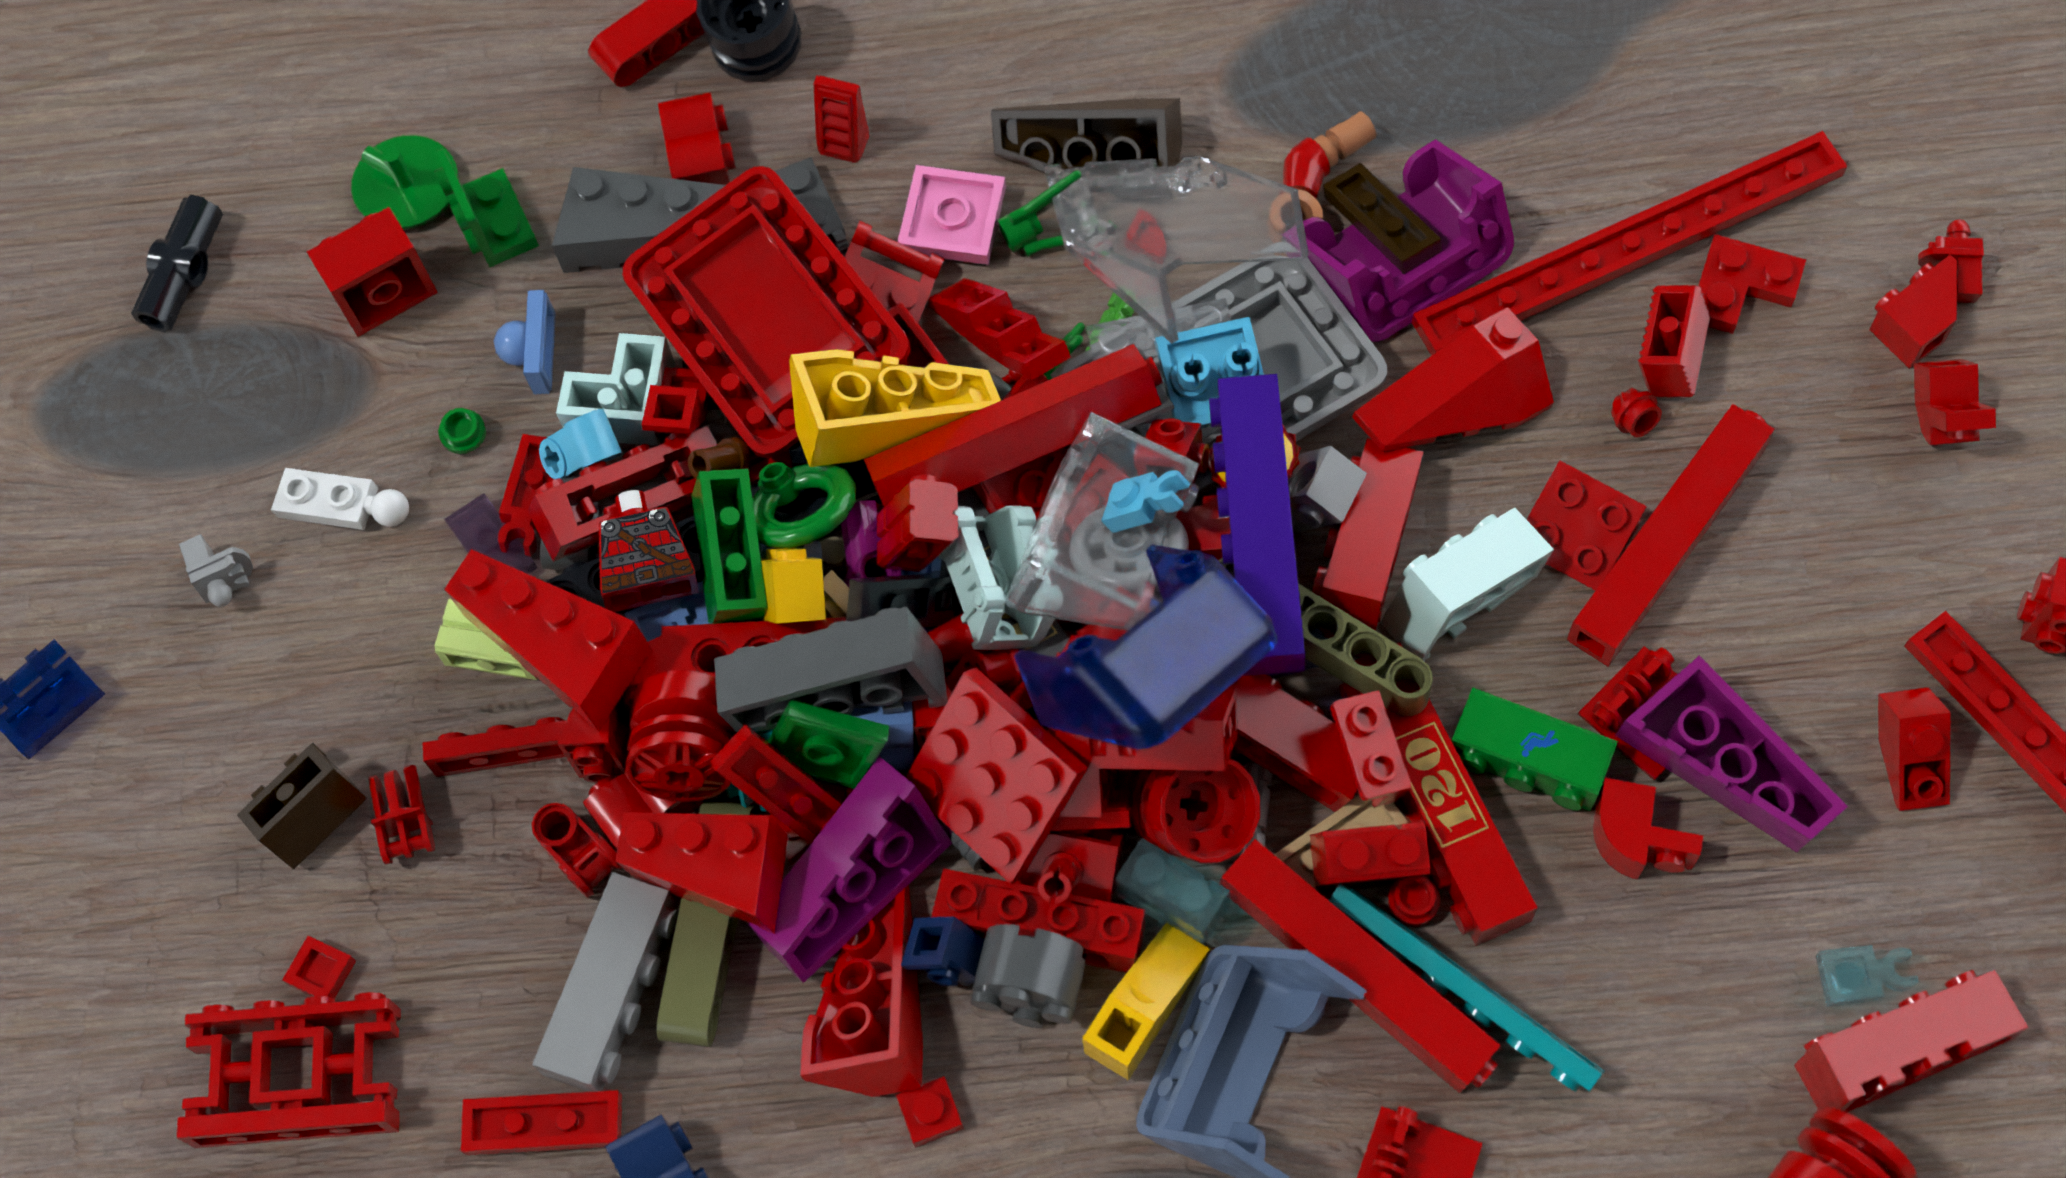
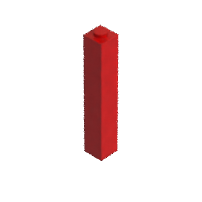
M1132 344L866 458L864 461L884 508L893 499V496L910 482V478L917 475L936 476L940 479V482L953 483L957 487V491L960 492L1162 405L1156 390V386L1163 384L1162 378L1153 358L1144 359L1136 346Z
M1734 404L1730 406L1577 615L1569 631L1568 642L1607 667L1611 665L1766 450L1775 429L1769 426L1759 414L1750 410H1743Z
M1254 839L1221 877L1218 889L1287 948L1308 950L1364 988L1366 992L1363 1000H1349L1458 1093L1464 1090L1470 1083L1479 1089L1496 1069L1498 1064L1491 1057L1501 1046L1259 841Z

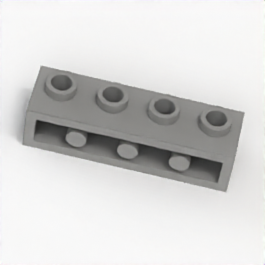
M612 872L532 1063L544 1077L588 1092L603 1091L605 1083L611 1084L614 1081L621 1064V1054L618 1051L625 1034L631 1035L640 1018L641 1006L638 1005L643 989L645 986L650 987L658 974L660 967V957L657 956L664 938L670 939L675 932L679 910L676 909L678 904L669 890Z

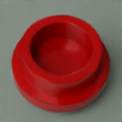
M1424 876L1399 878L1392 885L1388 895V905L1392 915L1401 923L1409 926H1420L1430 922L1437 914L1440 906V895L1435 884Z

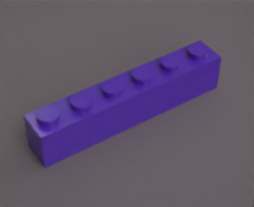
M1267 374L1218 379V397L1209 398L1211 428L1221 427L1222 442L1213 443L1215 473L1225 472L1226 488H1217L1219 518H1229L1230 534H1221L1223 565L1233 564L1234 581H1225L1227 612L1237 611L1239 628L1229 629L1231 659L1242 660L1243 676L1303 672L1305 669V648L1278 375Z

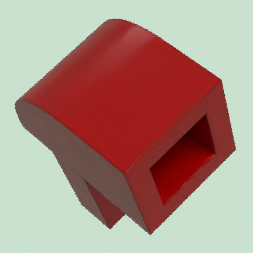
M1964 359L1914 363L1915 405L1921 432L1928 444L1938 445L1980 441L1979 429L1996 428V408L1979 403L1977 363Z
M1604 778L1597 797L1593 821L1595 844L1603 859L1617 872L1637 880L1646 862L1653 863L1656 869L1664 872L1680 873L1685 871V869L1692 870L1701 856L1703 835L1651 826L1656 787Z

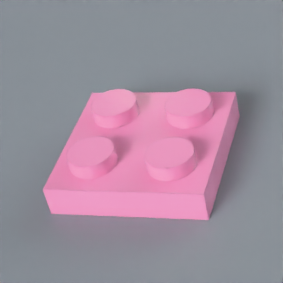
M916 165L898 242L928 256L933 252L944 257V259L989 265L998 225L996 220L1000 216L1006 189L1005 177Z

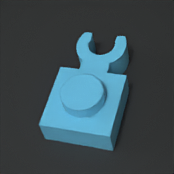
M1178 470L1168 471L1159 478L1153 472L1133 478L1123 479L1113 484L1101 521L1112 533L1151 523L1156 511L1163 510L1166 513H1172L1183 507L1184 503L1175 493L1189 488L1190 483Z

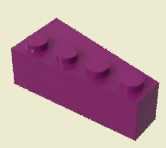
M1700 655L1628 717L1615 735L1796 853L1848 807Z
M879 756L783 879L775 934L760 929L752 923H749V925L767 949L804 983L892 901L897 894L941 855L952 842L916 786Z

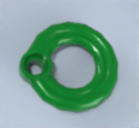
M774 462L765 466L759 473V490H757L752 498L758 542L770 548H793L810 544L831 533L846 520L855 505L857 486L849 472L834 464L809 467L808 464L790 468L782 462ZM821 488L827 491V500L814 514L794 522H780L775 519L774 513L777 507L792 502L798 497L801 490Z

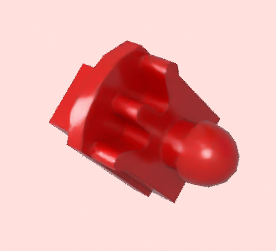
M1961 219L1953 220L1948 225L1946 237L1936 236V242L1928 243V248L1918 254V265L1923 267L1931 262L1935 266L1947 256L1952 255L1957 260V302L1975 303L1983 294V238H1968L1971 235L1970 227L1966 221Z

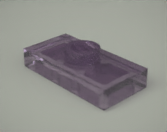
M485 493L444 519L467 553L473 549L527 574L537 569L532 558L525 556L524 548L517 538L510 542L507 553L501 552L498 533L506 523H501L498 511Z

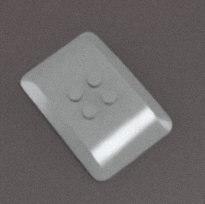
M1277 244L1075 357L1064 366L1061 375L1134 344L1137 349H1142L1146 359L1149 357L1153 358L1163 382L1159 386L1167 395L1154 343L1156 337L1250 317L1264 375H1278L1282 424L1288 433L1296 434L1297 442L1380 389L1387 378V364L1383 356L1305 253L1297 246L1291 244ZM1171 410L1161 414L1157 419L1173 418ZM1152 422L1134 426L1100 445L1139 475V466L1136 465L1135 461L1136 445L1140 437H1145ZM1221 427L1202 428V442L1208 444L1210 449L1213 447L1216 437L1221 435ZM1208 468L1205 473L1199 474L1189 497L1178 496L1184 504L1220 485L1211 480L1212 473Z

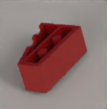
M623 812L615 862L638 881L669 890L673 895L689 901H696L716 909L719 913L732 918L734 916L775 934L789 835L770 815Z

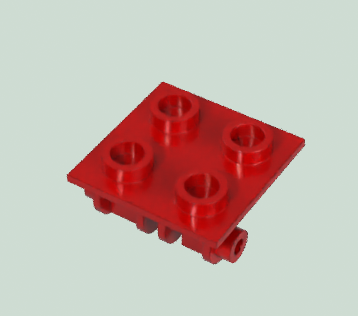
M1559 460L1526 520L1554 549L1545 564L1596 591L1615 565L1630 536L1632 537L1636 532L1647 506Z
M1644 646L1578 712V715L1602 736L1618 741L1616 748L1655 781L1666 768L1615 736L1628 717L1677 675L1671 668L1675 660L1669 651L1662 647L1657 651L1648 650Z
M1381 1106L1357 1178H1472L1483 1143L1418 1120V1113L1412 1109L1398 1106L1397 1111Z

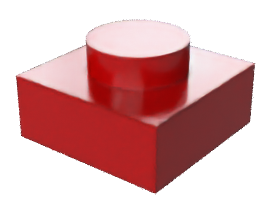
M945 1076L922 1084V1088L896 1094L915 1148L964 1129Z

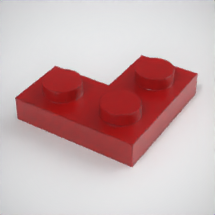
M1714 234L1698 287L1702 288L1701 293H1703V299H1705L1704 304L1707 305L1706 310H1708V316H1710L1708 327L1733 334L1746 295L1791 308L1796 298L1806 259Z

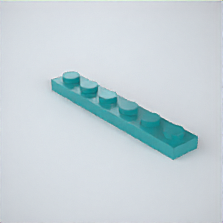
M1339 884L1330 897L1329 901L1338 907L1339 910L1362 929L1365 927L1381 939L1379 943L1402 963L1407 958L1424 970L1419 977L1434 990L1445 996L1450 989L1466 1001L1462 1009L1473 1019L1486 1027H1489L1492 1021H1494L1509 1032L1510 1035L1506 1042L1529 1059H1533L1537 1053L1554 1065L1549 1073L1569 1089L1576 1092L1582 1086L1590 1091L1605 1072V1070L1349 884Z

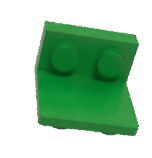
M444 148L436 151L442 168L435 170V175L450 203V208L473 255L482 252L490 268L539 247L538 241L504 168L461 185Z

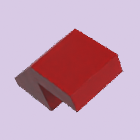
M665 367L661 386L650 385L642 420L643 430L691 434L706 420L710 395L690 369Z

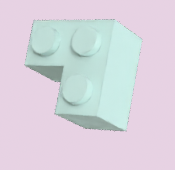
M619 333L611 375L565 371L556 411L562 427H564L565 423L576 417L603 408L618 443L660 445L662 432L643 430L642 420L650 385L661 386L665 367L675 368V361L666 337Z

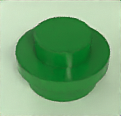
M456 408L443 416L439 425L438 435L442 445L448 451L455 454H466L474 451L483 443L486 436V426L478 413L465 408Z

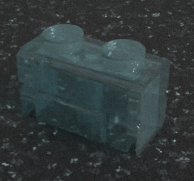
M1143 838L1138 842L1115 879L1116 895L1136 908L1145 909V913L1164 925L1165 923L1170 924L1203 945H1206L1230 906V890L1212 879L1205 881V875Z

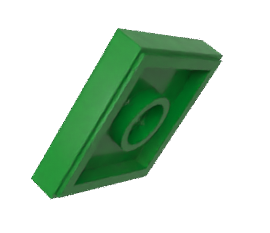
M790 700L767 742L814 779L854 789L871 768L887 743L890 726Z

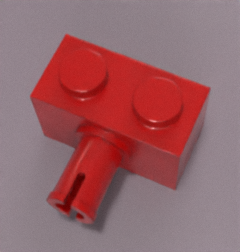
M1112 828L1093 829L1089 833L1080 835L1069 834L1064 830L1050 831L1024 876L1014 883L1038 887L1040 896L1047 902H1050L1052 895H1056L1055 903H1061L1070 894L1111 902L1117 888L1125 831Z

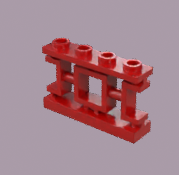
M364 992L356 994L354 1001L335 1002V999L331 997L314 996L305 998L304 1005L285 1006V1003L280 1001L265 1000L253 1003V1009L234 1010L232 1006L216 1004L204 1006L202 1013L186 1014L185 1026L190 1029V1037H186L185 1047L195 1054L211 1053L208 1097L182 1099V1109L185 1110V1117H178L176 1138L193 1148L399 1132L400 1111L394 1107V1099H397V1088L390 1082L372 1083L373 1040L399 1038V1027L396 1026V1021L401 1020V1009L390 999L386 998L385 994ZM355 1024L354 1053L332 1054L333 1033L326 1026ZM252 1032L251 1061L231 1062L232 1041L224 1035ZM313 1045L311 1088L270 1091L272 1048ZM353 1074L352 1095L361 1103L329 1105L331 1104L332 1075ZM250 1082L249 1104L261 1111L228 1113L230 1083Z

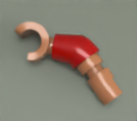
M1360 111L1346 121L1338 123L1327 130L1325 136L1319 135L1314 139H1303L1286 156L1283 167V193L1275 201L1269 223V236L1273 244H1283L1287 239L1285 232L1290 227L1287 221L1288 218L1297 217L1306 220L1311 217H1319L1323 219L1322 208L1318 200H1316L1323 178L1330 174L1331 167L1338 163V158L1345 159L1357 152L1359 148L1376 138L1375 127L1365 113Z

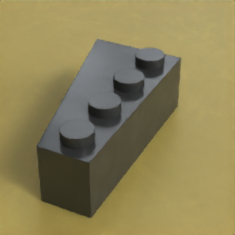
M573 167L552 243V248L563 273L580 272V267L601 265L602 270L621 268V263H625L626 259L633 252L725 185Z
M907 607L883 609L874 616L851 622L838 621L822 630L807 634H790L777 642L758 647H742L735 650L732 654L714 658L718 714L736 732L745 724L755 732L774 729L790 700L851 716L855 708L882 706L883 714L903 712V702L928 699L929 708L945 706L947 704L942 652Z

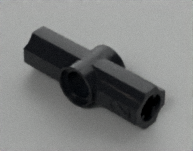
M190 194L188 198H183L165 239H157L149 249L146 261L149 275L131 312V315L137 322L160 332H166L168 329L172 330L190 288L199 287L206 277L209 264L207 250L223 216L219 206L207 201L204 197Z

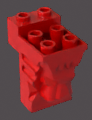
M1071 635L1063 651L1057 653L1053 668L1048 669L1046 672L1047 700H1054L1055 718L1050 719L1048 732L1088 767V770L1059 817L1102 818L1112 796V791L1119 780L1118 769L1225 771L1238 735L1236 686L1216 685V683L1197 685L1192 662L1189 657L1182 656L1179 649H1165L1141 654L1137 650L1129 648L1111 650V643L1083 638L1082 635Z

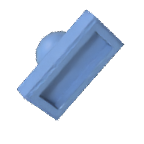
M544 290L528 291L526 322L518 320L507 322L497 330L494 338L495 352L501 360L508 365H523V374L533 394H550L552 390L556 313Z

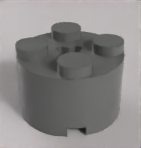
M1002 924L989 927L975 976L971 1004L987 1011H1000L1002 1009L1014 1013L1012 1020L1017 1024L1027 1027L1042 1028L1044 1019L1061 1024H1070L1075 1013L1086 965L1087 954H1083L1084 948L1079 943L1065 936L1042 929H1036L1034 937L1018 935L1020 925Z

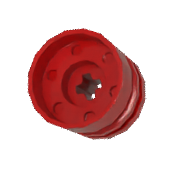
M689 670L664 671L647 677L636 686L632 698L630 728L632 731L628 740L627 749L629 752L625 767L629 781L644 793L659 799L677 802L704 800L720 794L729 787L731 782L716 772L710 763L736 734V731L718 714L715 677L706 673Z
M1231 759L1228 760L1225 771L1140 769L1136 773L1129 791V816L1136 833L1151 848L1199 863L1222 862L1240 853L1253 838L1260 819V795L1253 777L1239 762ZM1181 798H1188L1187 808H1180Z
M1821 1106L1809 1120L1810 1127H1805L1797 1137L1799 1147L1803 1153L1789 1150L1767 1177L1918 1178L1913 1164L1888 1138L1855 1116L1837 1108Z

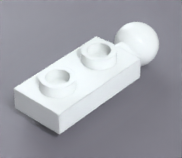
M285 468L271 511L278 518L365 530L369 515H372L376 522L386 527H394L401 524L408 516L409 503L401 492L394 489H385L377 493L378 487L370 479Z

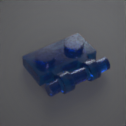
M55 639L40 651L36 648L24 657L27 662L6 680L2 677L0 678V710L4 706L8 708L0 715V731L28 760L105 695L104 691L70 656L56 668L53 666L68 653ZM41 676L43 678L22 697L18 695L38 677Z

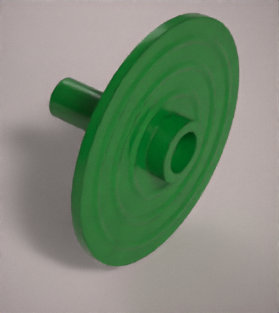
M419 135L397 136L387 139L374 147L368 146L362 153L361 160L354 170L351 181L352 197L359 212L366 217L390 207L403 230L419 227L432 221L450 204L434 172L442 168L436 151L444 148L459 179L457 165L451 153L439 142Z

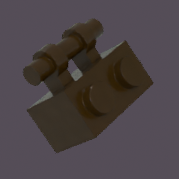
M314 743L310 744L299 756L294 753L284 763L286 768L268 786L260 785L251 794L253 800L237 814L256 839L293 870L367 799L355 784Z

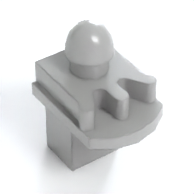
M201 534L179 544L191 584L206 603L211 602L217 607H224L230 603L233 591L249 586L247 576L251 575L253 565L249 554L243 549L230 547L214 555L211 547Z

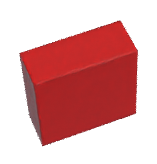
M308 935L282 981L311 997L325 996L335 999L354 967L356 960L351 955Z

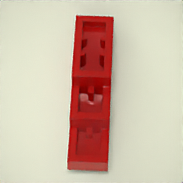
M963 278L928 298L930 307L955 331L998 363L1026 378L1033 380L1071 358L1065 340L1042 333L1036 316L1014 309L1006 291Z

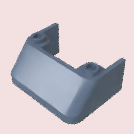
M1221 945L1207 955L1199 969L1137 1114V1130L1140 1134L1161 1146L1235 1178H1290L1263 1161L1266 1146L1265 1136L1261 1130L1248 1123L1286 1032L1301 1033L1314 1027L1323 1017L1328 997L1363 1000L1366 990L1308 950Z

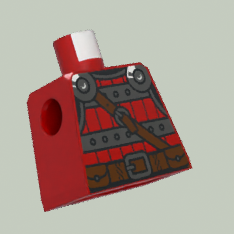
M630 490L617 495L615 502L618 516L603 519L599 522L600 590L605 608L616 612L698 594L699 589L694 566L667 507H659L648 510L644 493L639 490Z

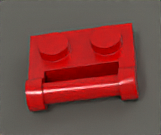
M860 220L845 253V259L887 311L902 302L919 323L934 282L942 267L944 257L933 252L928 256L872 231V225ZM865 247L921 272L922 275L919 282L861 257L863 248Z

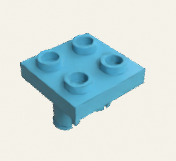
M1250 317L1156 337L1154 341L1167 396L1174 405V409L1171 410L1172 417L1183 422L1201 423V429L1211 427L1209 398L1218 397V379L1264 375Z

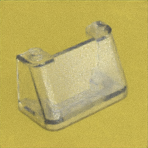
M1091 412L1066 452L1052 480L1007 593L1004 605L1024 614L1134 631L1139 624L1147 627L1160 601L1159 598L1153 596L1155 585L1151 584L1150 581L1170 524L1178 511L1166 513L1163 510H1158L1155 512L1151 523L1112 533L1101 521L1109 499V493L1113 484L1123 479L1133 478L1153 472L1159 478L1168 471L1178 470L1190 483L1189 488L1175 493L1184 503L1183 507L1179 510L1187 513L1199 490V486L1193 484L1199 463Z

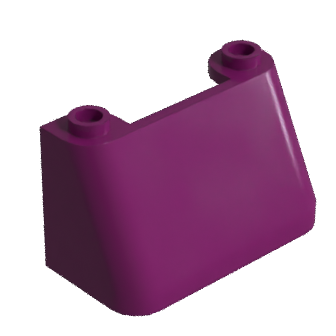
M1436 139L1409 157L1403 169V183L1406 191L1397 197L1441 238L1442 252L1403 274L1353 225L1335 235L1329 223L1319 217H1311L1285 232L1288 243L1297 246L1305 253L1371 342H1380L1412 323L1414 313L1458 294L1493 272L1508 260L1513 251L1514 235L1502 182Z

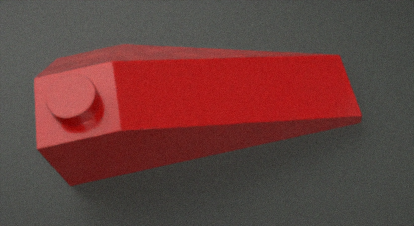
M1506 307L1463 332L1354 411L1352 418L1380 450L1384 452L1433 443L1438 436L1460 432L1463 437L1477 435L1482 428L1501 425L1503 430L1516 428L1550 409L1554 400L1539 340Z

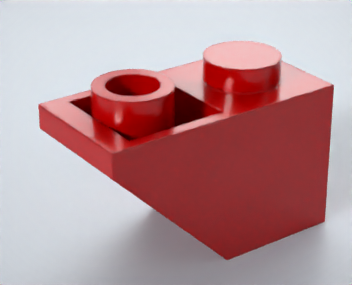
M1952 255L1947 256L1935 266L1931 262L1925 264L1912 276L1909 286L1901 292L1896 288L1892 289L1874 307L1877 315L1869 330L1909 369L1914 366V363L1921 361L1945 342L1957 320V260Z
M1929 687L1878 694V740L1897 809L1904 811L1950 805L1951 712Z

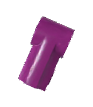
M875 500L856 502L846 520L841 523L848 568L844 577V583L848 587L850 579L867 578L865 570L874 573L876 577L901 575V570L884 569L877 565V542L881 539L877 536V514L883 509V504H878Z

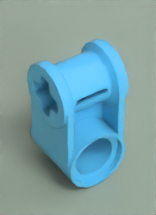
M603 408L568 421L563 425L562 429L544 439L539 447L542 466L553 479L565 478L581 468L585 469L600 461L607 462L623 454Z

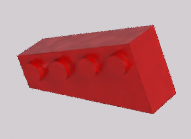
M1367 438L1362 456L1352 455L1351 461L1367 474L1341 523L1340 529L1330 528L1324 550V557L1331 558L1328 567L1319 565L1312 592L1376 631L1378 621L1380 622L1390 578L1393 575L1401 538L1404 534L1424 452L1410 448L1382 452L1371 439ZM1318 627L1324 633V637L1329 639L1334 636L1331 630ZM1360 653V654L1355 655V656L1364 657V656H1367V655H1369V654Z
M473 549L469 551L444 588L464 617L505 652L513 656L536 679L541 680L558 698L577 711L598 732L652 649L635 621Z

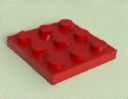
M975 667L963 673L905 778L916 786L931 811L1009 884H1012L1024 876L1088 770V767Z

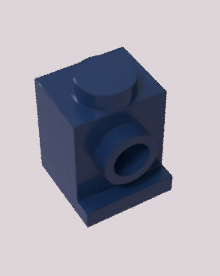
M955 916L914 918L901 966L907 970L923 969L928 973V979L939 985L953 987L957 986L958 982L965 986L971 985L975 981L985 938Z

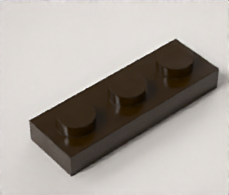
M1363 164L1355 165L1323 185L1325 199L1403 274L1443 251L1441 238Z

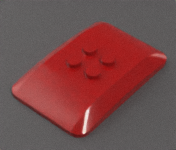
M757 166L743 172L633 252L623 265L622 276L627 286L748 447L761 457H776L800 441L795 429L789 363L791 354L839 349L853 351L854 358L881 362L883 356L899 358V364L902 365L910 353V342L903 329L779 175L769 167Z

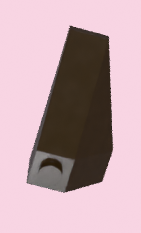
M1180 98L1123 99L994 108L991 110L995 156L1042 172L1048 170L1066 177L1076 170L1080 171L1081 178L1075 183L1084 186L1092 185L1110 191L1113 196L1125 200H1170L1173 197L1182 148Z

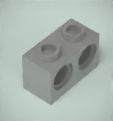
M1332 446L1299 454L1300 464L1294 469L1292 477L1288 480L1293 533L1343 522L1367 473Z

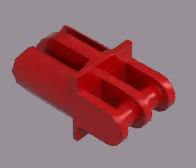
M409 765L403 768L410 807L404 784L396 770L384 773L385 790L378 776L368 777L376 818L371 820V824L375 827L380 855L385 865L391 864L394 857L405 855L407 859L412 858L415 851L425 848L428 853L435 851V842L431 828L433 821L426 814L416 765ZM421 830L420 835L411 837V831ZM399 835V841L389 842L390 837Z

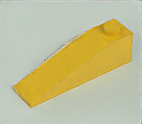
M839 349L791 354L789 360L795 429L809 467L855 462L871 457L1001 401L989 370L934 362H931L926 368L900 365L899 358L883 356L881 362L856 359L854 358L853 351Z

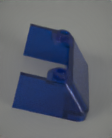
M1152 544L1146 549L1163 602L1116 641L1098 638L1095 635L1081 636L1073 640L1068 645L1067 650L1058 657L1026 650L1018 651L1014 657L1040 725L1133 749H1147L1168 740L1276 646L1278 636L1272 618L1214 556L1198 550L1188 551Z

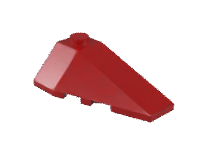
M909 885L897 894L892 901L841 948L832 973H825L820 986L824 994L815 1015L809 1014L803 1029L800 1076L804 1081L871 1097L922 1088L923 1032L917 970H907L901 966L913 925Z

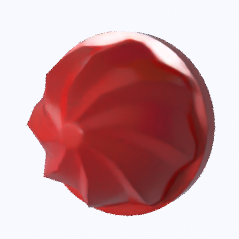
M1633 387L1627 391H1622L1615 397L1612 403L1611 414L1615 426L1622 433H1630L1633 437H1642L1656 427L1662 416V410L1657 406V398L1651 392L1639 391Z

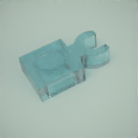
M1872 945L1819 951L1815 956L1827 1007L1880 1001L1884 997L1882 985L1896 992H1905L1912 989L1919 982L1918 976L1902 977L1894 970L1895 962H1905L1912 957V951L1908 948H1895L1883 959H1875Z

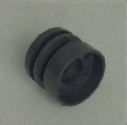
M697 0L696 13L717 65L730 77L745 82L766 81L782 74L795 61L801 48V28L792 0Z

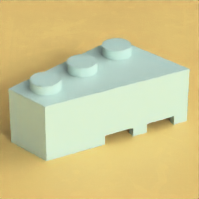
M1516 508L1511 509L1498 518L1491 514L1484 518L1473 529L1472 533L1464 538L1460 534L1451 537L1441 546L1438 553L1430 558L1423 554L1414 559L1403 571L1405 580L1380 623L1397 643L1400 642L1403 648L1425 661L1430 657L1431 654L1429 652L1437 639L1448 632L1455 639L1467 628L1462 621L1484 608L1491 612L1535 579L1554 549Z

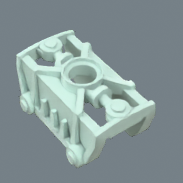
M959 506L953 513L958 516V539L938 557L947 565L964 612L961 616L962 623L968 624L974 640L971 644L973 649L1005 650L1036 646L1045 638L1060 608L1064 606L1066 595L1062 585L1054 584L1033 530L1036 524V516L1032 507L1005 506L983 518V516H975L971 507ZM984 530L992 551L989 559L986 557L979 538L978 531ZM1004 613L1018 622L1022 634L1016 635L1013 626L1006 621H1002L1001 617Z

